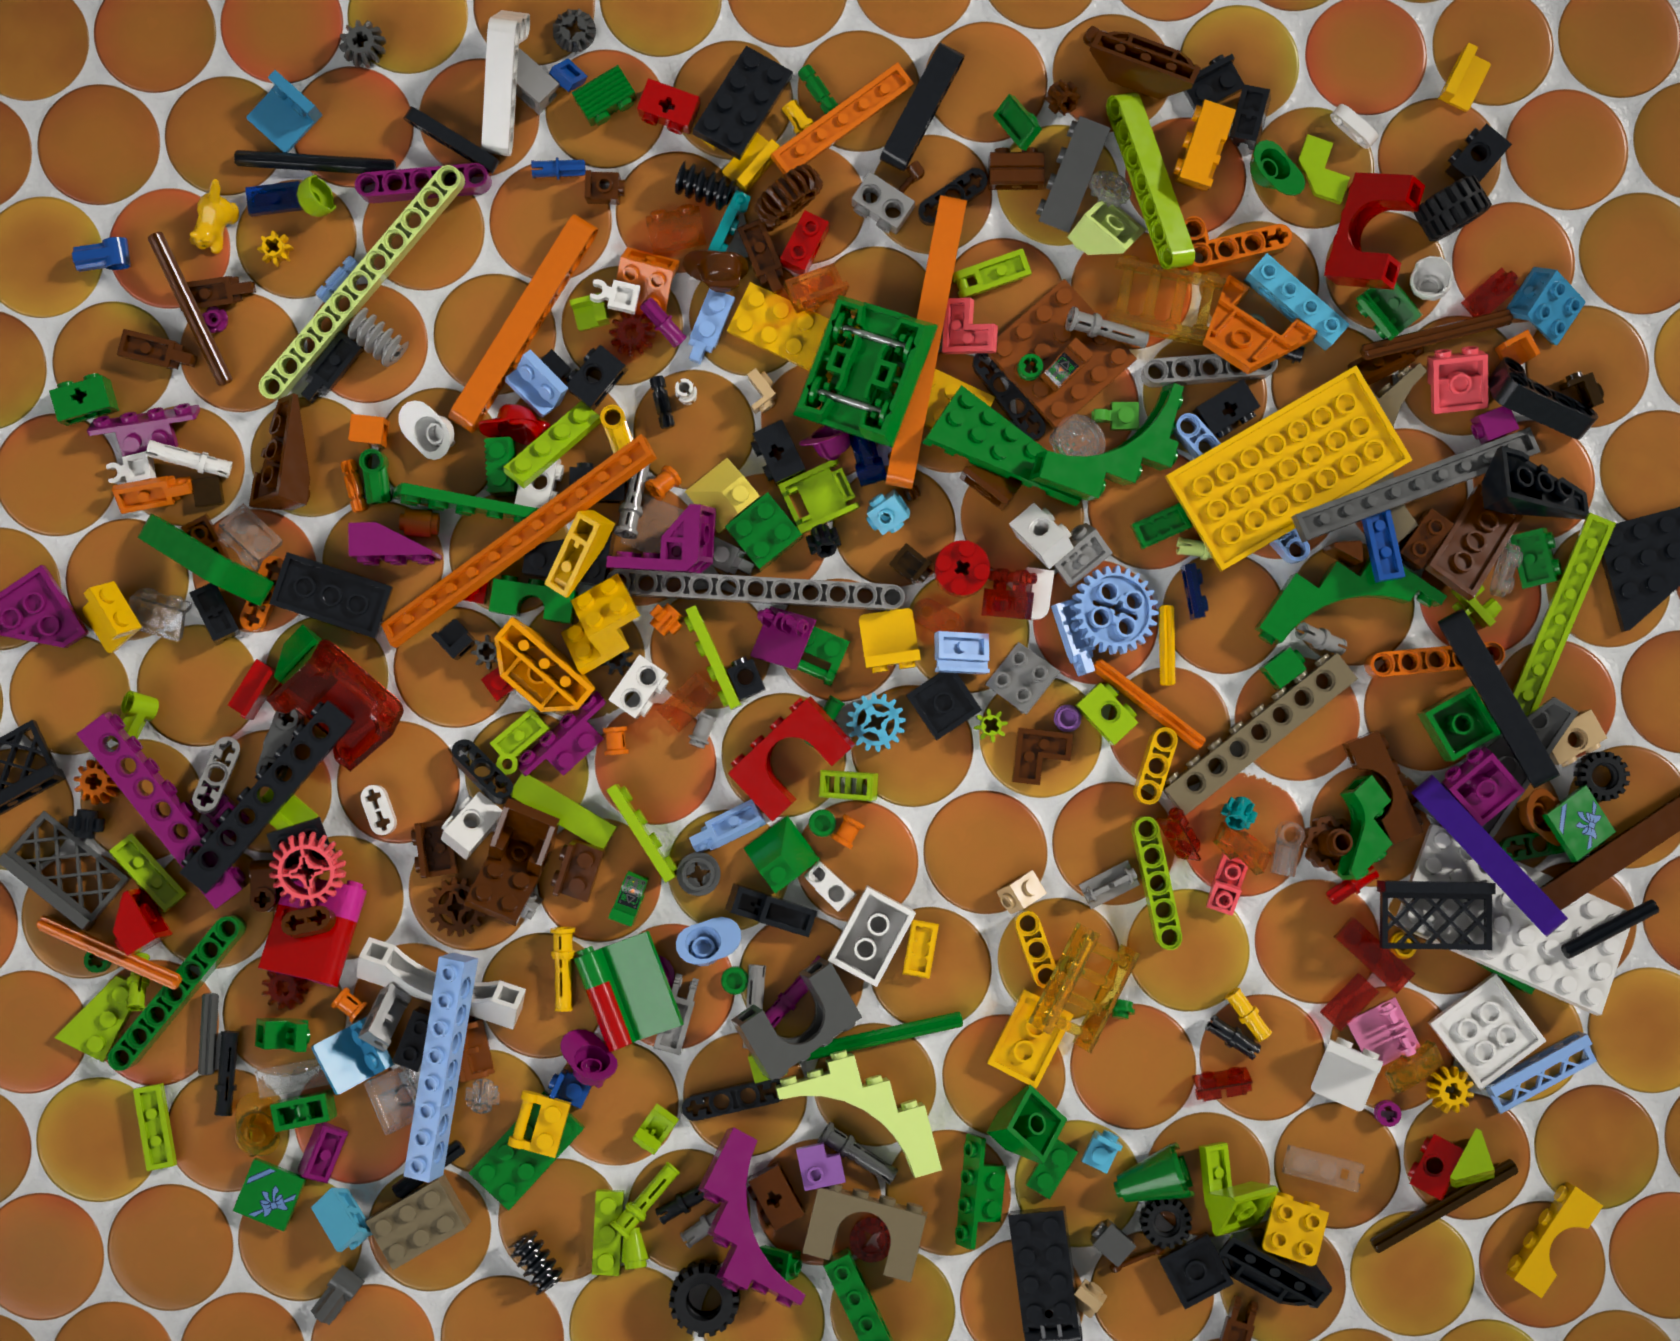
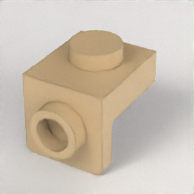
M755 368L747 376L762 398L755 402L751 408L755 414L759 411L763 414L775 405L774 400L777 397L771 388L774 383L765 371L760 374Z
M1031 870L1009 885L999 889L997 894L1002 905L1010 914L1025 909L1047 894L1034 871Z
M1084 1279L1074 1294L1078 1299L1079 1310L1089 1318H1092L1098 1312L1107 1298L1101 1287L1094 1282H1089L1087 1279Z

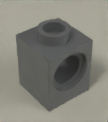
M1109 1219L1104 1223L1102 1221L1099 1222L1091 1232L1092 1237L1090 1240L1093 1246L1117 1267L1121 1265L1136 1247L1133 1240Z

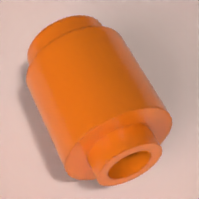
M406 509L405 514H400L399 530H404L405 536L432 537V535H439V513H433V510Z

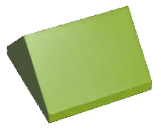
M1477 1128L1450 1176V1184L1455 1188L1494 1178V1166L1482 1131Z
M1250 1181L1207 1193L1214 1235L1217 1237L1259 1225L1279 1191L1277 1186Z

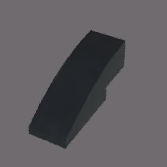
M733 883L725 907L730 913L806 937L810 935L817 914L816 910Z

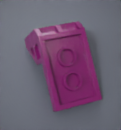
M690 504L661 536L660 554L643 553V558H641L639 553L616 551V556H607L606 567L703 573L713 564L716 508L701 504Z

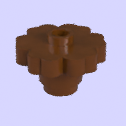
M1324 815L1314 818L1312 827L1304 829L1301 842L1307 848L1305 857L1311 862L1313 867H1323L1326 871H1336L1341 856L1346 855L1351 850L1353 845L1352 837L1349 834L1351 825L1345 819H1335L1333 815Z

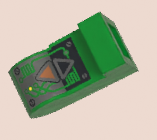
M631 871L627 872L608 919L630 927L634 926L645 896L644 893L649 882L648 877Z

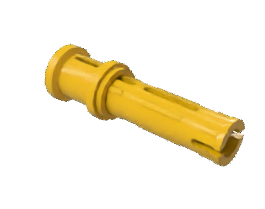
M575 927L550 928V933L553 934V951H551L552 959H555V1011L557 1012L573 1010L571 959L576 955V951L573 950Z

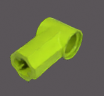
M128 691L125 694L121 703L122 713L120 718L125 723L124 730L130 737L134 736L138 739L146 721L149 722L155 718L159 708L158 699L134 691ZM110 736V738L113 741L118 743V740L114 736Z

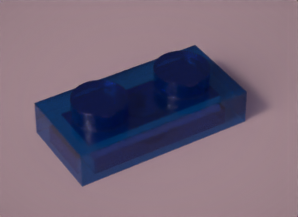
M292 181L245 187L248 214L253 217L303 210L299 205L296 195L298 185L301 182Z
M1195 563L1183 565L1180 568L1190 620L1206 617L1205 612L1208 611V602L1206 596L1201 595L1200 585L1203 584L1201 569H1196Z

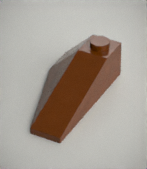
M292 393L278 399L269 427V433L272 435V438L267 447L262 450L261 457H264L265 460L261 473L255 472L249 507L295 510L306 506L310 498V474L299 399L297 394Z

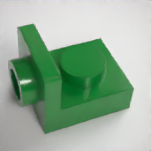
M767 1245L760 1246L761 1251L771 1266L786 1281L798 1277L802 1268L801 1250L786 1251Z

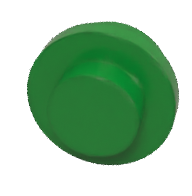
M1112 999L1111 1006L1107 1008V1011L1112 1013L1113 1018L1127 1020L1129 1015H1135V1009H1133V1002Z

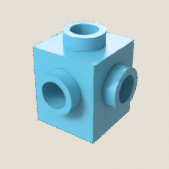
M893 489L886 495L880 493L869 501L870 506H868V516L866 519L874 531L878 529L882 535L888 531L892 534L898 531L904 525L903 521L910 517V509L898 492Z

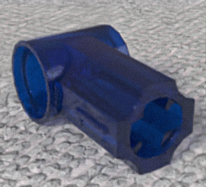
M850 434L851 447L856 461L855 469L860 486L863 487L885 481L887 475L882 458L878 455L876 443Z

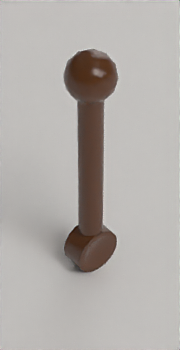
M1156 1245L1150 1251L1123 1261L1119 1267L1112 1263L1110 1265L1111 1272H1119L1123 1267L1155 1254L1162 1255L1165 1249Z

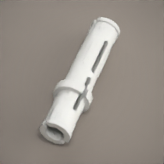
M153 440L149 441L146 450V457L196 469L198 473L204 474V472L225 478H229L233 464L232 461L209 456V453L206 452L202 454Z

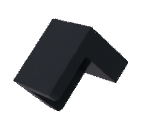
M453 619L440 632L435 631L432 634V637L455 660H459L475 645L476 640L457 619Z

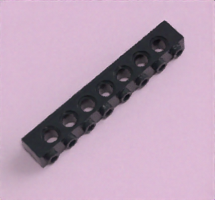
M327 700L325 704L320 701L310 713L313 718L307 725L302 722L292 733L295 739L290 745L283 744L274 754L277 760L270 768L265 765L255 776L258 782L251 789L247 786L237 797L240 803L234 810L228 808L218 819L222 824L214 832L210 829L200 840L203 846L197 853L191 851L181 862L185 867L179 873L205 894L215 887L356 722L331 700ZM320 722L325 723L329 728L328 735L323 739L318 738L314 732L315 726ZM300 744H306L310 748V756L306 760L300 759L296 754V749ZM282 765H286L292 770V776L288 781H283L278 776V770ZM265 786L271 788L274 793L273 799L270 802H264L260 798V790ZM245 808H250L255 813V820L251 824L242 820L241 813ZM226 830L234 831L237 836L236 842L233 845H229L223 840V834ZM208 851H212L218 856V863L215 866H209L205 862V854Z

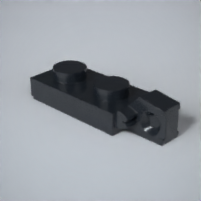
M340 331L307 372L308 377L305 381L309 384L301 395L312 404L321 393L326 396L336 386L364 348L358 346L354 340H351L345 333Z

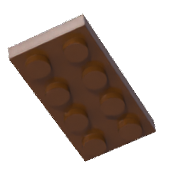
M1479 484L1471 492L1453 521V527L1440 543L1424 569L1468 601L1472 600L1513 535L1523 515L1504 514L1484 509L1482 487Z

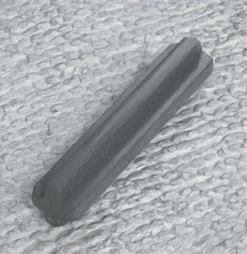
M205 993L202 995L198 1073L200 1075H212L215 1072L219 995L216 993Z

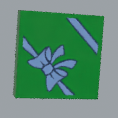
M1587 785L1579 787L1542 815L1571 862H1577L1616 832Z
M256 1157L253 1159L233 1211L284 1232L287 1229L307 1178H303L299 1174Z

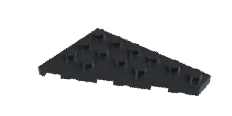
M1680 507L1616 523L1601 561L1621 632L1631 630L1680 586Z

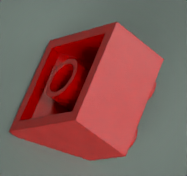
M141 888L127 890L122 893L113 929L116 937L115 944L122 953L129 956L144 952L173 934L155 903Z

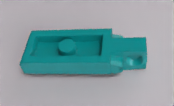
M739 190L735 191L708 250L727 251L729 245L725 244L728 234L734 236L740 222L736 217L741 213L747 212L751 196Z

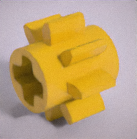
M272 231L271 236L266 238L261 236L263 240L262 246L257 247V250L260 253H265L262 258L264 262L269 263L273 260L277 267L284 260L290 262L288 257L289 251H293L294 248L286 244L289 238L285 234L278 238L277 233ZM275 245L279 248L277 252L272 250Z

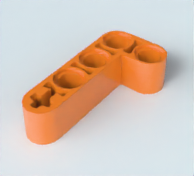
M1191 216L1185 220L1186 227L1192 226L1197 229L1198 236H1190L1195 252L1203 255L1204 262L1197 263L1194 261L1192 265L1186 266V268L1191 272L1199 273L1263 258L1266 253L1270 256L1279 254L1290 244L1292 232L1284 224H1275L1209 240L1204 221L1197 216ZM1274 235H1276L1278 239L1282 238V242L1280 244L1278 240L1270 241ZM1245 241H1254L1257 245V250L1251 251L1247 249ZM1218 247H1227L1231 252V256H1222L1218 251Z

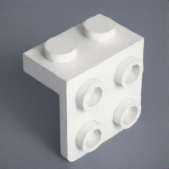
M1337 1037L1336 1041L1330 1039L1312 1082L1311 1089L1313 1092L1356 1111H1362L1383 1065V1061L1378 1059L1380 1054L1366 1048L1362 1052L1352 1048V1042Z

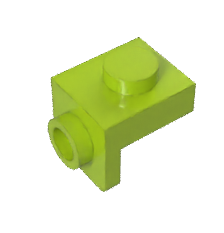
M656 1103L632 1140L639 1144L642 1149L654 1155L679 1119Z

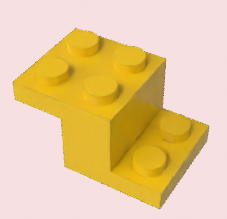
M617 573L571 600L580 622L561 632V635L577 670L582 676L630 648L620 627L636 619L640 614L623 579Z

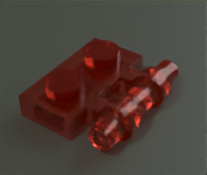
M1007 568L990 570L988 580L994 581L993 589L984 588L981 615L1031 620L1034 592H1027L1026 586L1028 584H1035L1037 582V575L1023 569H1018L1016 572H1011ZM1009 582L1013 583L1012 590H1006V585Z

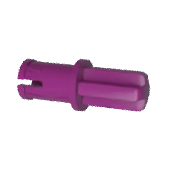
M650 297L641 304L640 309L655 325L654 329L656 331L659 330L672 344L673 348L680 345L687 336L671 320L672 316L667 315L653 298Z

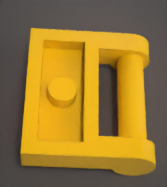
M523 1090L520 1098L523 1101L513 1136H509L507 1145L556 1158L571 1102L557 1098L552 1099L543 1094ZM533 1103L540 1104L541 1108L532 1139H524Z

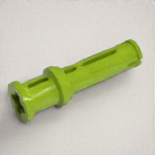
M666 1162L665 1166L635 1201L627 1202L625 1205L626 1209L616 1221H611L609 1224L628 1240L631 1231L640 1221L644 1222L647 1216L645 1213L680 1172L669 1162Z

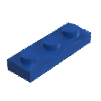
M1391 510L1361 520L1375 583L1404 578L1405 572Z

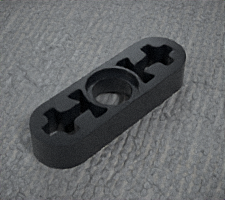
M972 168L925 199L920 204L918 210L920 221L928 226L935 225L937 210L935 211V218H932L930 215L925 217V207L928 206L930 209L938 206L939 202L936 199L940 198V195L945 196L950 190L957 191L961 199L967 200V203L983 193L988 181L986 173L981 169ZM973 176L975 179L980 177V187L977 188L975 185H972L967 189L969 195L966 196L963 188L970 183V177Z
M462 739L454 743L452 746V761L492 802L505 804L508 798H512V781L472 741ZM462 750L464 753L469 751V758L464 754L459 756V751ZM483 766L487 767L490 773L485 777H479L474 771L476 768ZM496 786L500 789L505 787V793L501 791L496 793Z

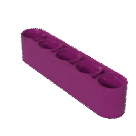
M479 163L451 165L461 171L465 178V185L457 196L484 194L490 189L492 180L483 165ZM442 166L365 172L357 176L355 189L368 203L413 200L422 190V188H418L419 181L424 178L431 179ZM448 173L445 176L444 182L450 176L457 177L456 173ZM476 174L484 175L480 183H471L473 176ZM395 181L403 182L399 190H391V186ZM375 183V189L372 192L364 193V188L367 184ZM433 193L430 194L427 199L439 198L438 194Z

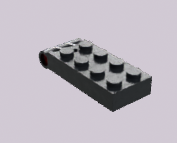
M1065 1206L1010 1211L1008 1218L1025 1341H1083L1078 1299L1074 1295L1076 1284ZM1046 1310H1051L1053 1314L1047 1313Z

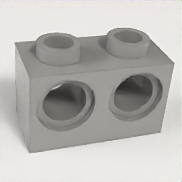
M869 172L853 195L852 206L859 216L865 219L869 216L877 222L876 226L885 233L889 234L891 231L897 235L913 211L915 201ZM867 193H873L878 199L874 203H867L864 201L863 196ZM889 208H896L900 211V215L897 218H889L885 212Z

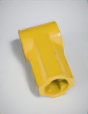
M617 405L604 407L600 414V420L614 454L631 442L633 437L623 410ZM618 412L621 416L618 424L609 425L606 423L608 413Z

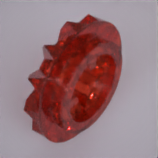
M867 1217L858 1221L850 1233V1247L853 1253L859 1259L870 1263L881 1261L888 1256L891 1238L886 1224L880 1218ZM865 1230L871 1235L879 1233V1236L876 1238L879 1249L872 1243L862 1247L867 1240Z

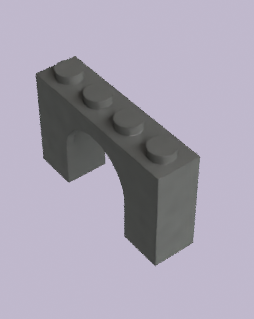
M823 958L818 959L799 973L815 1002L814 1019L809 1028L801 1035L794 1038L779 1037L764 1011L754 1004L731 1019L760 1071L770 1080L779 1079L786 1075L789 1068L796 1063L806 1061L813 1051L819 1047L829 1045L833 1041V1037L842 1031L850 1030L855 1026L856 1021L862 1018L832 963Z

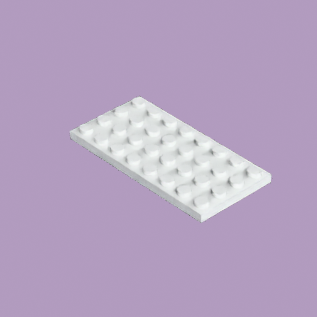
M1431 824L1428 827L1409 881L1495 883L1446 829L1435 824ZM1515 861L1539 888L1553 879V877ZM1496 884V894H1492V950L1451 951L1599 1016L1602 1015L1630 928L1570 959L1564 956L1561 946L1627 912V910L1586 893L1561 910L1568 920L1546 937ZM1413 898L1404 899L1409 903ZM1420 898L1412 906L1421 917L1432 908L1425 898ZM1432 899V900H1433L1435 903H1437L1440 899ZM1447 899L1440 906L1449 918L1460 908L1452 899ZM1459 899V900H1460L1462 903H1464L1467 899ZM1475 899L1467 907L1476 918L1484 911V899ZM1402 902L1399 907L1398 913L1405 907L1402 904ZM1408 910L1398 921L1409 931L1419 920ZM1435 911L1426 922L1437 931L1446 920ZM1463 911L1453 922L1464 932L1473 920ZM1423 924L1413 933L1426 940L1432 936ZM1451 925L1440 934L1446 943L1451 944L1460 936ZM1476 926L1467 936L1474 944H1484V932ZM1437 939L1433 941V943H1440ZM1463 939L1459 944L1468 943Z

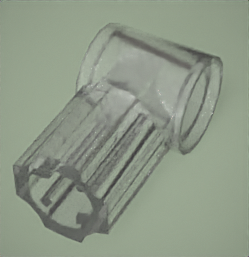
M1283 821L1275 830L1276 843L1270 872L1295 877L1300 847L1304 841L1305 832L1299 824L1292 821ZM1288 827H1294L1296 830V836L1291 841H1286L1284 838V832Z

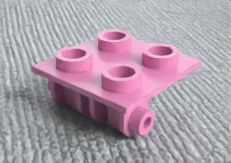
M1396 997L1346 1021L1361 1052L1366 1048L1380 1054L1378 1059L1383 1061L1382 1066L1403 1055H1406V1057L1412 1056L1416 1053L1415 1049L1421 1047Z

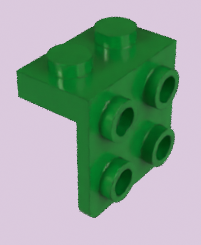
M1397 282L1394 290L1369 288L1356 297L1358 302L1356 305L1357 309L1365 318L1370 316L1376 324L1373 326L1374 330L1382 339L1387 337L1391 341L1423 315Z

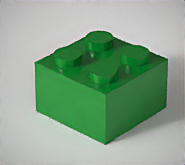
M768 492L725 526L726 530L760 572L803 538L801 532Z
M1474 686L1463 687L1417 713L1444 761H1455L1469 753L1472 749L1483 745L1501 734Z

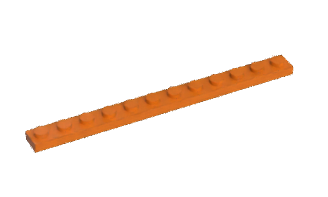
M642 434L637 436L381 623L390 645L395 648L402 645L575 519L578 511H586L655 461L657 457L647 439Z

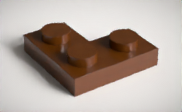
M1018 728L1012 782L1040 785L1043 758L1070 761L1073 734Z

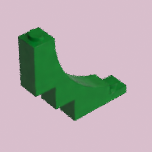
M1370 557L1358 574L1337 561L1330 565L1317 586L1297 573L1291 575L1255 627V630L1260 633L1258 637L1270 645L1273 643L1280 644L1301 621L1313 612L1337 601L1353 598H1380L1404 604L1410 602L1414 595H1417L1416 600L1430 608L1431 606L1442 605L1447 595L1404 566V578L1375 583Z

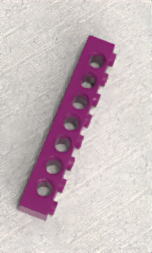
M111 712L102 714L79 731L77 736L181 867L184 868L185 866L181 862L193 851L196 845L203 846L200 840L209 829L203 823L199 824L193 817L195 813L191 806L185 801L181 802L176 795L177 789L169 780H164L158 773L160 768L152 758L147 759L141 751L143 747L138 739L134 736L130 737L124 730L125 723L117 714L113 715ZM109 736H114L118 740L119 746L117 750H112L108 746L107 740ZM127 758L135 761L136 769L134 772L126 769L125 760ZM144 780H148L153 784V792L151 794L146 793L142 789V782ZM161 802L169 804L171 808L170 815L167 816L160 812L159 805ZM178 824H183L187 827V837H181L177 833L176 827ZM208 851L205 854V862L209 866H215L218 863V856L216 853ZM232 866L210 892L205 894L202 890L200 891L212 906L217 909L247 886L245 883L246 877L238 867Z

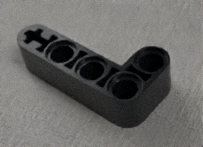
M1504 357L1488 378L1491 394L1500 405L1574 439H1582L1598 419V414L1588 405L1527 378L1524 368L1512 358Z

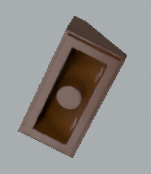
M1360 540L1334 542L1323 548L1324 554L1347 566L1352 567L1363 562V545Z

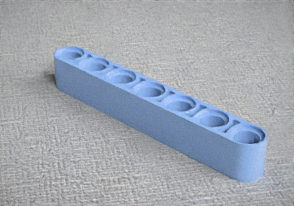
M1183 414L1176 421V428L1173 434L1194 459L1203 454L1199 450V442H1207L1211 449L1221 444L1195 414ZM1182 421L1192 424L1193 432L1191 434L1184 433L1181 430L1180 424ZM1296 528L1269 543L1279 556L1290 564L1306 559L1310 553L1308 541L1302 543ZM1294 543L1300 547L1301 554L1299 557L1291 555L1289 551L1291 544Z

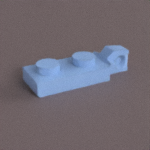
M709 288L690 335L688 344L693 346L689 357L690 361L701 364L705 352L712 353L713 349H716L735 302L734 296L715 292Z
M1071 599L1051 606L1067 657L1070 663L1073 664L1077 675L1082 676L1095 671L1091 659L1093 657L1092 650L1095 649V646L1089 647L1090 638L1081 640L1084 634L1083 630L1075 631V628L1080 623L1079 621L1071 620V617L1077 615V611L1070 609V606L1078 604V601Z
M751 799L706 821V825L701 828V832L689 837L696 852H703L708 849L713 850L766 825V822L759 807Z

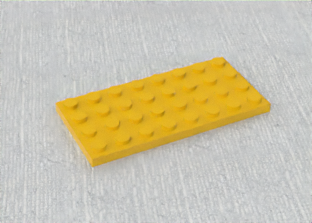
M1356 365L1166 475L1165 479L1221 572L1295 529L1296 527L1291 518L1295 514L1360 491L1411 462L1413 459Z

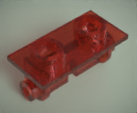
M1501 267L1462 301L1461 304L1472 317L1489 314L1520 288L1516 284L1518 276L1513 271L1505 272Z
M1174 807L1169 810V815L1166 819H1156L1177 858L1201 860L1198 854L1201 842L1196 837L1193 829L1187 827L1189 822L1183 810Z
M1231 1067L1228 1070L1206 1071L1198 1075H1192L1196 1086V1099H1202L1203 1102L1222 1099V1089H1226L1227 1098L1247 1095V1092L1252 1091L1251 1084L1253 1081L1246 1067Z

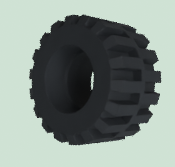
M1467 176L1428 198L1419 205L1418 212L1413 214L1429 241L1432 242L1441 240L1474 221L1488 211L1492 203L1476 176Z
M701 1259L697 1264L695 1261L689 1263L686 1269L683 1268L674 1280L669 1300V1308H672L671 1315L673 1319L677 1318V1325L681 1329L683 1327L687 1328L686 1333L690 1335L694 1331L698 1333V1337H704L705 1333H709L710 1337L715 1336L718 1330L720 1332L726 1330L727 1325H731L737 1314L740 1302L739 1289L736 1293L722 1286L723 1280L716 1277L721 1266L717 1265L718 1261L712 1260L711 1263H706V1259ZM700 1284L711 1285L720 1293L721 1304L712 1311L698 1310L689 1300L690 1290Z

